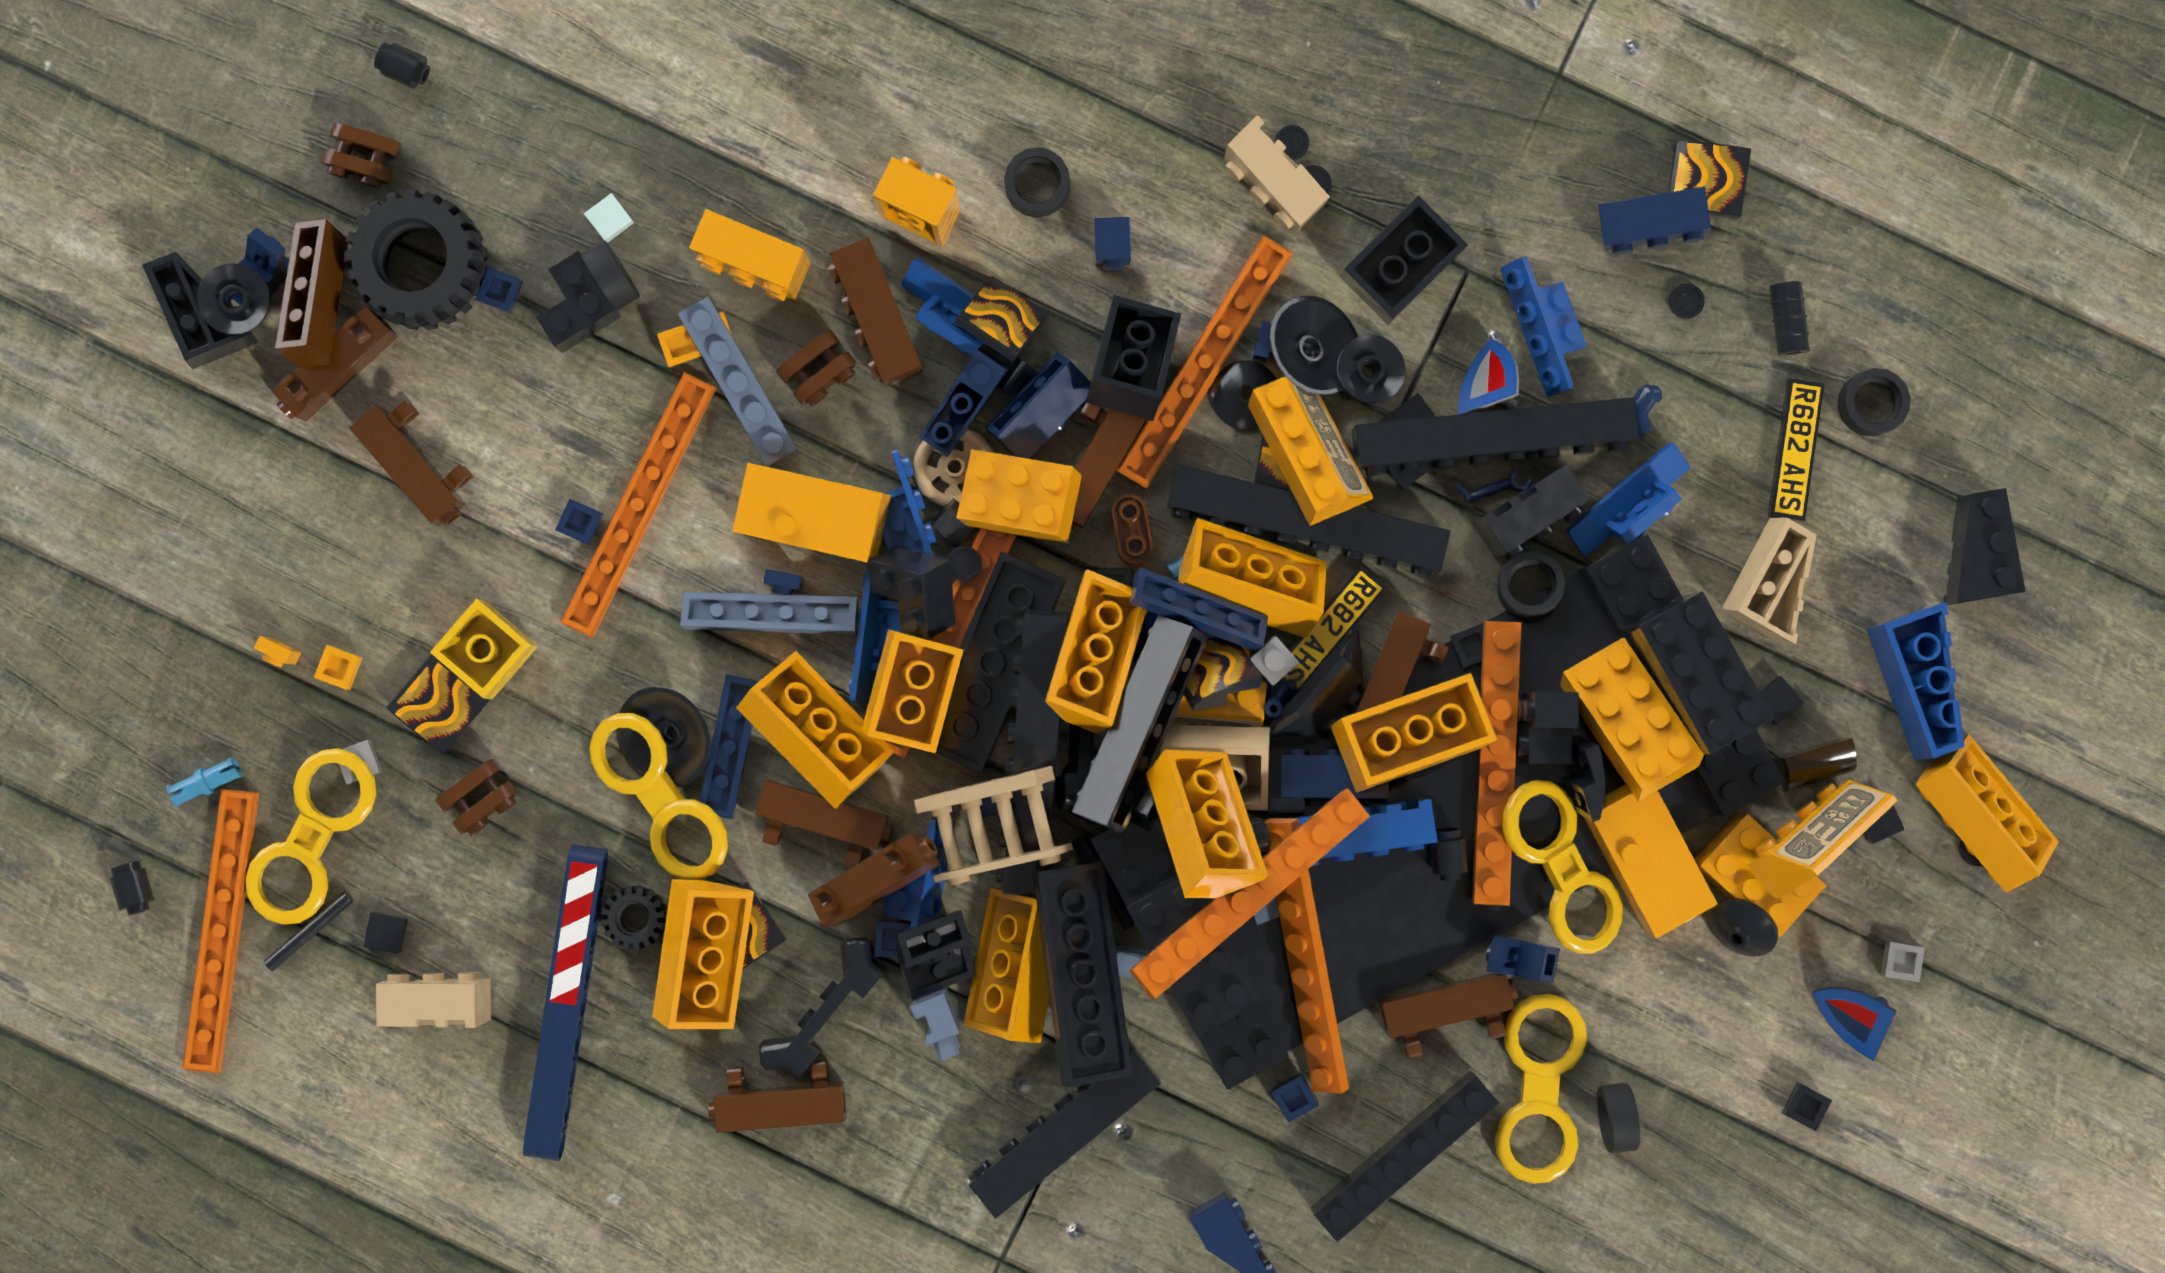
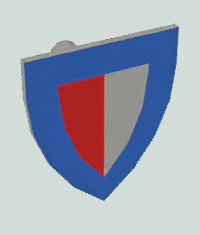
M1490 339L1475 357L1461 386L1458 414H1469L1496 403H1500L1507 410L1517 407L1518 401L1514 397L1518 396L1519 392L1518 366L1514 356L1503 344Z

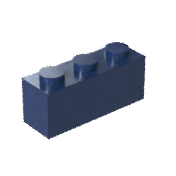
M1705 186L1598 204L1604 250H1612L1613 255L1633 252V246L1647 244L1648 249L1662 248L1669 245V240L1683 238V243L1698 242L1704 240V235L1711 232Z
M1057 352L985 429L1012 456L1032 459L1040 453L1042 445L1053 434L1062 430L1066 420L1072 413L1086 404L1090 381L1071 360Z
M1292 749L1288 750V755H1281V798H1304V802H1329L1342 790L1348 788L1359 803H1387L1388 782L1356 793L1340 750H1324V755H1310L1309 750Z

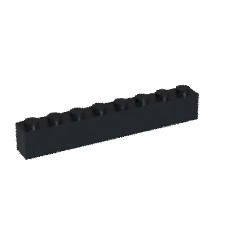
M1634 397L1357 424L1351 430L1354 460L1358 469L1366 472V476L1386 474V468L1400 467L1402 473L1422 470V464L1435 463V469H1447L1456 467L1457 461L1469 460L1470 466L1491 463L1490 458L1504 457V462H1517L1525 460V455L1537 453L1539 459L1559 457L1560 451L1573 450V455H1586L1594 453V448L1607 447L1608 452L1628 450L1629 444L1639 439Z
M1179 464L1176 466L1166 507L1173 510V516L1182 519L1192 520L1193 515L1207 518L1208 522L1226 528L1227 523L1241 526L1240 532L1260 537L1261 532L1275 534V541L1294 545L1295 540L1308 542V549L1318 552L1329 553V548L1343 551L1342 557L1355 561H1363L1365 556L1377 559V566L1396 570L1397 565L1410 567L1411 574L1431 578L1432 573L1437 574L1442 571L1451 530L1356 507L1309 526L1297 500L1290 491Z
M1026 609L1024 618H1017L1016 639H1022L1021 653H1015L1013 674H1019L1020 676L1019 688H1012L1010 709H1017L1016 723H1009L1008 744H1014L1013 758L1007 757L1005 777L1052 766L1054 777L1056 775L1060 716L1045 700L1067 631L1069 612ZM1055 780L1043 783L1044 790L1040 791L1050 831ZM1021 789L1012 791L1013 798H1010L1023 853L1039 850L1040 847L1027 796L1022 795ZM1001 826L999 847L1006 848L1005 857H1008L1009 852ZM1035 860L999 868L997 870V882H1003V893L1036 896L1032 872L1048 870V865L1041 866L1040 861Z

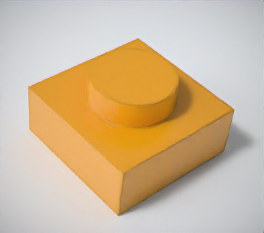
M259 636L254 646V649L264 653L262 657L264 661L277 667H282L283 663L296 665L302 653L267 636Z
M326 645L314 678L345 690H351L363 657L331 645Z

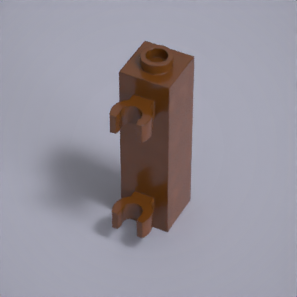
M365 306L355 316H351L342 325L343 327L334 334L330 364L297 368L292 374H288L279 383L280 385L272 391L280 400L276 405L288 418L293 419L296 417L305 422L308 421L398 338L378 314Z
M407 401L402 402L390 415L385 409L375 405L349 429L431 524L436 526L451 524L461 515L462 512L459 509L466 504L456 491L466 485L474 476L465 466L459 464L445 478L442 477L401 429L420 414L411 403L408 404Z
M1085 404L1081 411V416L1100 425V428L1076 467L1082 478L1071 530H1074L1075 526L1081 529L1084 528L1146 419L1110 410L1108 413L1099 406Z
M1398 611L1356 713L1401 698L1419 654L1442 664L1449 647L1425 639L1431 626L1430 623Z
M765 780L755 815L769 818L762 842L776 846L779 844L784 823L850 842L843 865L848 868L861 863L865 847L877 851L880 849L881 844L888 845L893 825L888 824L889 815L845 802L835 809L822 795L771 780Z
M909 833L808 894V897L822 926H838L938 867L940 863L936 857L938 853L932 839L925 834Z
M1491 973L1382 999L1379 1001L1386 1034L1390 1038L1402 1036L1406 1055L1411 1059L1423 1056L1417 1032L1484 1016L1487 1033L1491 1039L1506 1036L1500 1012L1515 1009L1513 1000L1517 999L1518 995L1513 978L1508 979L1505 974Z
M828 1059L813 1060V1063H811L813 1085L745 1090L743 1066L729 1067V1070H726L729 1092H719L713 1097L714 1102H709L710 1124H715L716 1133L841 1123L847 1118L844 1082L829 1083Z

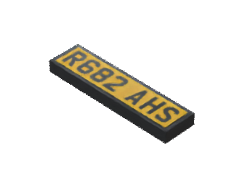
M1792 378L1787 380L1767 517L1789 518L1799 522L1805 521L1824 383Z
M1360 565L1325 606L1324 613L1308 637L1300 636L1289 649L1299 663L1284 676L1285 680L1295 679L1297 681V691H1299L1388 587Z

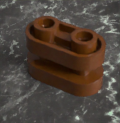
M334 122L330 137L339 141L336 151L325 149L321 163L328 166L326 172L347 179L348 174L360 177V183L380 189L381 183L389 184L393 170L383 166L386 156L397 158L401 143L379 134ZM353 146L371 151L370 161L351 156Z
M832 330L819 335L776 370V373L784 383L795 379L800 385L793 395L801 405L809 403L811 407L815 406L828 395L825 390L836 382L839 385L844 384L856 374L853 368L857 365V362L851 354L845 352L838 356L833 350L840 343V340ZM823 358L827 365L810 377L806 370Z
M1125 494L1114 502L1111 511L1118 556L1124 564L1138 567L1149 560L1153 551L1149 518L1144 501L1136 495Z
M493 759L477 767L435 800L443 812H447L454 807L460 815L452 823L460 835L468 832L470 836H473L488 825L485 819L492 813L497 811L500 815L516 804L513 797L518 794V791L512 783L508 781L500 786L494 779L501 769ZM483 787L488 795L471 807L466 798Z

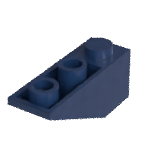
M977 349L919 438L949 457L999 388V383L1010 367L984 349Z
M1223 1192L1188 1211L1190 1220L1209 1252L1240 1273H1276L1271 1261L1268 1260L1263 1263L1257 1252L1263 1247L1254 1230L1246 1231L1240 1219L1246 1217L1236 1197L1229 1200L1226 1192Z

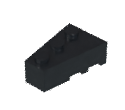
M176 251L142 264L183 358L192 370L259 343L251 331L244 334L231 335L219 332L207 324L201 316L197 305V292L202 279Z
M1566 464L1480 518L1473 525L1494 558L1505 555L1508 560L1524 550L1525 547L1522 543L1534 536L1538 541L1555 529L1552 526L1554 522L1562 517L1568 522L1582 513L1584 510L1581 505L1587 502L1589 498Z
M2006 488L1958 497L1951 540L1954 541L1952 557L1947 569V574H1949L1947 594L1944 595L1943 603L1947 602V605L2026 592Z

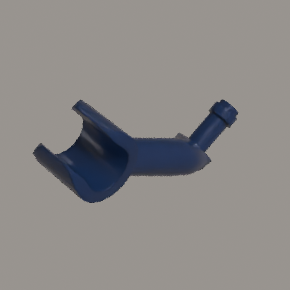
M1518 469L1511 473L1509 478L1479 487L1471 494L1459 482L1454 485V489L1466 498L1464 502L1471 503L1507 489L1523 491L1530 486L1532 480L1529 479L1524 486L1517 485L1515 483V476L1521 471V469Z

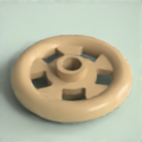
M971 429L960 440L964 441L963 451L953 450L949 457H947L923 440L915 453L913 472L917 487L930 502L944 508L953 498L960 503L962 492L958 485L965 481L971 449L994 453L985 438ZM932 451L942 454L937 468L927 465ZM958 461L961 464V470L958 473L949 472L948 465L950 462ZM938 476L944 482L950 484L944 493L936 489L932 484Z

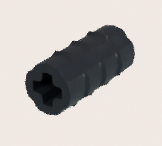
M1789 281L1771 285L1770 304L1773 311L1774 339H1776L1778 355L1787 356L1809 352L1808 335L1810 333L1807 331V315L1805 314L1802 282Z

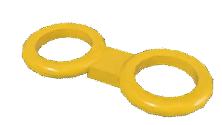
M617 713L604 719L593 732L589 746L590 761L597 777L614 791L621 794H636L653 819L650 830L651 849L657 862L670 875L682 880H702L713 875L724 863L728 850L727 831L720 816L708 805L694 799L684 798L665 771L667 750L662 735L648 719L634 713ZM617 728H630L639 732L646 739L650 747L651 763L649 770L638 780H628L617 775L611 769L606 759L605 746L608 737ZM690 814L699 818L707 826L712 836V850L709 858L699 866L686 865L679 862L671 854L666 844V830L668 823L676 815Z
M339 748L321 750L308 757L297 771L293 791L295 804L301 814H299L286 842L273 843L258 852L250 862L245 878L247 896L253 908L265 919L282 925L301 923L314 916L324 903L329 886L327 870L320 858L334 832L348 831L363 822L371 812L377 795L373 773L368 764L355 753ZM327 763H338L347 766L355 773L360 783L361 794L358 804L351 813L343 817L334 818L324 815L315 808L310 798L309 786L312 776L320 767ZM279 856H290L300 860L306 865L311 874L313 887L310 897L303 906L297 909L284 910L274 906L267 900L262 890L261 879L264 869L271 860Z
M1533 780L1520 785L1509 797L1504 808L1502 829L1507 844L1516 856L1529 863L1542 864L1555 889L1549 908V921L1553 934L1562 946L1577 954H1593L1606 948L1617 936L1621 926L1623 904L1619 891L1611 880L1596 871H1588L1575 844L1572 843L1577 831V813L1573 800L1564 788L1549 780ZM1538 794L1550 797L1558 806L1561 815V829L1557 838L1550 846L1543 849H1534L1529 846L1522 838L1519 830V814L1523 805L1531 797ZM1591 885L1597 888L1604 896L1607 916L1603 928L1595 936L1584 940L1574 936L1568 928L1565 919V909L1570 895L1577 888Z
M1548 993L1532 995L1515 1006V1009L1507 1017L1504 1027L1506 1033L1504 1044L1512 1062L1523 1070L1520 1103L1511 1107L1501 1118L1494 1137L1496 1155L1504 1169L1516 1179L1532 1184L1551 1182L1563 1175L1574 1162L1579 1146L1577 1128L1569 1114L1558 1106L1560 1075L1572 1069L1583 1056L1587 1042L1586 1025L1580 1012L1574 1005L1563 997ZM1550 1008L1559 1011L1566 1017L1571 1026L1572 1040L1569 1049L1561 1058L1553 1062L1540 1063L1531 1060L1524 1054L1519 1045L1518 1032L1522 1021L1528 1014L1537 1009ZM1542 1114L1551 1117L1558 1123L1563 1134V1147L1561 1154L1553 1163L1544 1168L1532 1169L1522 1166L1515 1160L1510 1149L1509 1139L1512 1129L1519 1120L1528 1115Z

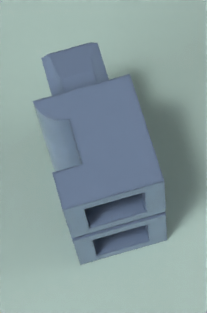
M947 987L912 1000L910 1008L915 1020L925 1016L929 1024L925 1046L934 1045L939 1061L959 1054L961 1045L957 1034H959L961 1023Z

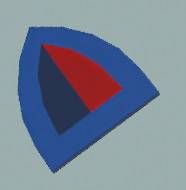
M1829 987L1814 990L1812 993L1819 1010L1830 1027L1852 1048L1874 1061L1897 1011L1889 1006L1888 1001L1884 997L1874 998L1866 993L1849 988Z

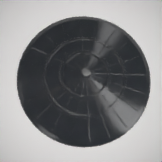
M1299 296L1285 302L1276 312L1270 328L1271 350L1282 373L1294 385L1312 394L1331 395L1344 390L1337 375L1338 357L1346 344L1358 337L1349 318L1336 305L1320 297Z
M647 687L632 694L623 704L620 713H634L644 717L660 731L667 750L665 771L677 787L694 781L703 772L710 755V735L700 711L684 695L669 688ZM617 728V738L624 758L639 776L643 777L649 770L651 763V750L646 739L639 732L630 728Z

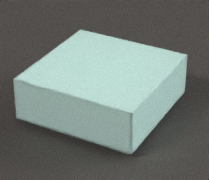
M612 193L584 213L592 226L607 243L634 224Z

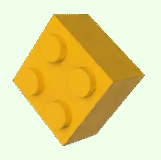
M476 598L430 653L483 699H493L538 648V645L487 601Z

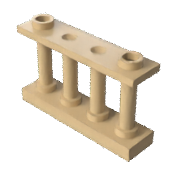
M1052 766L915 799L914 803L917 814L931 811L932 817L936 816L949 870L934 875V881L949 880V884L952 886L970 881L969 875L1030 861L1039 860L1041 866L1061 861L1060 854L1073 850L1071 843L1054 846L1040 791L1044 790L1043 783L1055 780ZM1020 789L1022 795L1027 796L1040 847L1039 850L1023 853L1010 798H1013L1012 791ZM990 796L992 803L996 802L1009 852L1008 857L995 860L992 857L980 810V805H983L982 798ZM961 804L962 810L966 809L979 860L977 864L963 866L950 812H953L952 805Z

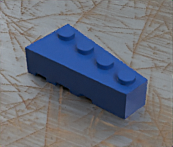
M1947 602L1927 606L1866 629L1914 761L1933 759L1965 747L1959 701L1955 700L1953 682H1957L1955 668H1951L1949 647L1952 646L1951 634L1947 632L1945 615H1948Z
M1416 798L1363 806L1370 817L1322 858L1332 857L1333 862L1353 860L1356 853L1368 852V857L1387 855L1389 854V849L1403 847V852L1424 849V844L1437 843L1431 799ZM1314 814L1290 818L1299 819L1301 826ZM1319 860L1312 866L1319 865Z

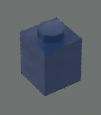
M1129 217L1094 218L1095 266H1103L1104 271L1123 270L1124 265H1130L1131 262Z

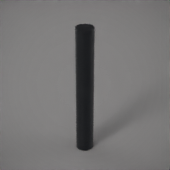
M346 891L341 893L265 959L264 964L271 971L277 969L353 903V898Z

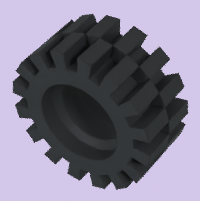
M636 885L620 889L607 899V904L602 909L601 914L604 915L603 920H601V926L605 927L606 931L604 934L613 940L612 944L615 946L619 945L624 950L634 949L635 951L646 948L656 943L660 936L664 934L667 905L663 904L661 901L662 897L659 894H655L653 889L649 887L644 888ZM631 904H638L647 911L648 922L641 931H630L622 922V913Z

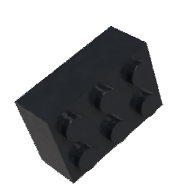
M1418 195L1343 269L1339 277L1389 325L1465 250L1468 244Z
M1114 295L1105 322L1085 403L1153 421L1162 398L1181 313Z

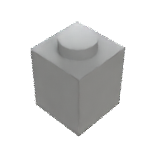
M1276 636L1271 637L1258 652L1249 657L1269 686H1274L1299 663Z

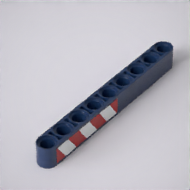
M572 844L568 853L524 1137L523 1156L560 1161L563 1155L607 872L608 849Z

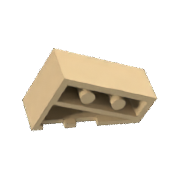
M1257 115L1227 145L1224 161L1227 163L1225 169L1237 181L1243 179L1251 187L1249 190L1251 195L1261 205L1269 204L1276 211L1274 217L1284 228L1289 230L1292 227L1298 233L1324 207L1330 196L1302 164L1297 165L1283 152L1286 146L1279 139L1273 142L1260 129L1264 122Z
M1770 518L1721 610L1778 643L1796 645L1798 634L1795 632L1799 612L1803 611V589L1805 579H1809L1816 534L1789 518Z
M480 972L458 973V979H445L444 973L423 974V980H409V974L387 975V980L376 983V1026L418 1027L419 1025H435V1027H448V1025L465 1024V1028H476L491 1020V978H480Z

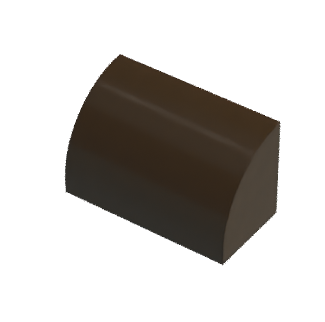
M1839 738L1774 758L1775 764L1786 781L1782 784L1784 792L1854 772L1857 767V755L1853 738Z

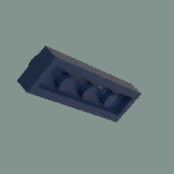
M1141 567L1135 573L1129 604L1192 626L1195 629L1256 652L1264 646L1268 616Z
M727 674L700 802L708 805L720 817L734 819L753 725L736 707L748 691L759 681Z

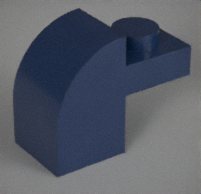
M256 228L247 235L245 257L237 264L248 266L259 273L268 286L271 298L287 276L289 259L284 256L285 247L275 237L268 236ZM240 294L232 297V300L236 303L242 304L243 299Z
M1495 935L1486 951V961L1488 963L1486 971L1519 976L1539 982L1554 983L1560 948Z

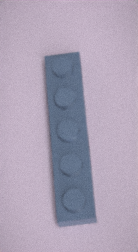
M707 296L679 312L680 319L766 466L797 450L798 448L710 297Z
M683 592L680 626L683 629L856 635L859 600L857 597Z

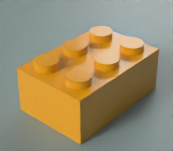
M891 157L873 194L880 216L943 247L961 211L957 188L953 187L954 182L940 173H934L931 176L920 171L922 166L907 157H903L901 161Z
M705 209L689 247L696 256L695 260L701 264V268L716 275H720L721 271H725L733 277L734 282L748 288H752L753 284L759 285L762 289L766 290V295L782 302L785 301L786 297L792 300L796 299L811 264L804 249L708 209Z
M971 449L956 518L970 527L1068 543L1082 475L1073 466Z
M888 629L861 732L869 737L936 753L963 649Z
M1736 813L1694 860L1702 875L1727 898L1747 900L1764 909L1774 920L1778 928V938H1780L1827 885L1818 877H1815L1775 899L1748 864L1758 856L1755 852L1757 847L1771 837L1774 840L1776 839L1749 814Z

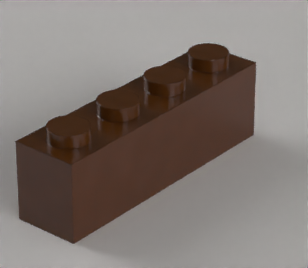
M327 219L295 223L275 349L298 368L328 365L331 359L345 268L344 251H347L348 242H346L347 237Z
M869 237L830 252L833 263L827 266L834 283L842 282L846 295L841 296V300L848 316L855 314L860 325L854 331L861 348L869 347L873 359L868 360L867 363L874 380L881 378L884 385L888 386L924 371Z

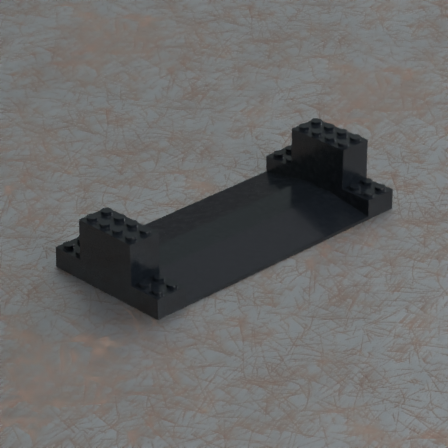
M1648 534L1565 577L1566 585L1563 597L1555 610L1540 619L1526 620L1517 618L1505 610L1487 620L1521 623L1518 700H1523V693L1564 692L1560 683L1565 670L1624 637L1704 754L1699 767L1658 790L1680 834L1715 815L1725 816L1786 782L1757 731V728L1772 721L1774 718L1704 592L1700 591L1684 596L1681 595ZM1552 585L1521 603L1527 605L1540 604L1550 595ZM1449 641L1443 644L1449 648L1442 664L1434 662L1425 656H1421L1416 660L1402 697L1471 673L1481 697L1482 663L1462 670ZM1367 687L1361 689V691L1365 693ZM1363 695L1351 709L1345 705L1337 717L1341 719L1355 714ZM1579 714V728H1572V737L1580 735L1599 745L1604 766L1605 795L1626 783ZM1517 718L1514 791L1520 785L1533 780H1549L1564 788L1568 793L1563 777L1576 773L1573 761L1572 764H1523V757H1519L1517 751L1518 736H1523V721H1518ZM1333 731L1328 736L1322 732L1317 739L1270 742L1268 811L1256 810L1258 818L1266 821L1269 818L1297 817L1269 815V798H1281V755H1288V750L1292 749L1309 750L1310 755H1324V750H1339ZM1478 750L1388 781L1387 803L1416 798L1431 799L1436 829L1447 827L1461 828V835L1466 840L1468 871L1461 874V879L1442 881L1440 880V875L1432 873L1430 843L1424 844V849L1403 852V847L1389 849V854L1374 857H1368V852L1356 853L1353 860L1333 862L1332 857L1319 859V865L1311 866L1308 869L1337 1024L1487 942L1493 936L1507 931L1550 907V901L1555 889L1543 865L1529 863L1516 856L1513 851L1511 858L1510 906L1472 903ZM1538 794L1531 797L1523 805L1519 814V830L1525 842L1534 849H1543L1550 846L1557 838L1561 829V815L1558 806L1550 797ZM1304 802V815L1315 814L1328 802ZM1360 803V804H1361L1362 807H1363V806H1370V805L1383 804V803ZM1576 812L1577 831L1572 843L1575 844L1588 871H1596L1604 876L1612 873L1613 871L1587 822L1581 814ZM1157 820L1150 832L1128 822L1123 835L1106 829L1090 838L1150 952L1214 899L1184 897L1162 824ZM1267 851L1261 853L1262 858L1268 853ZM1584 885V886H1582V887H1580V888H1577L1572 894H1574L1575 892H1577V891L1583 889L1584 887H1586V886H1588V885ZM1252 916L1170 986L1227 1090L1289 1057L1287 1051L1303 1043L1280 917L1257 925Z

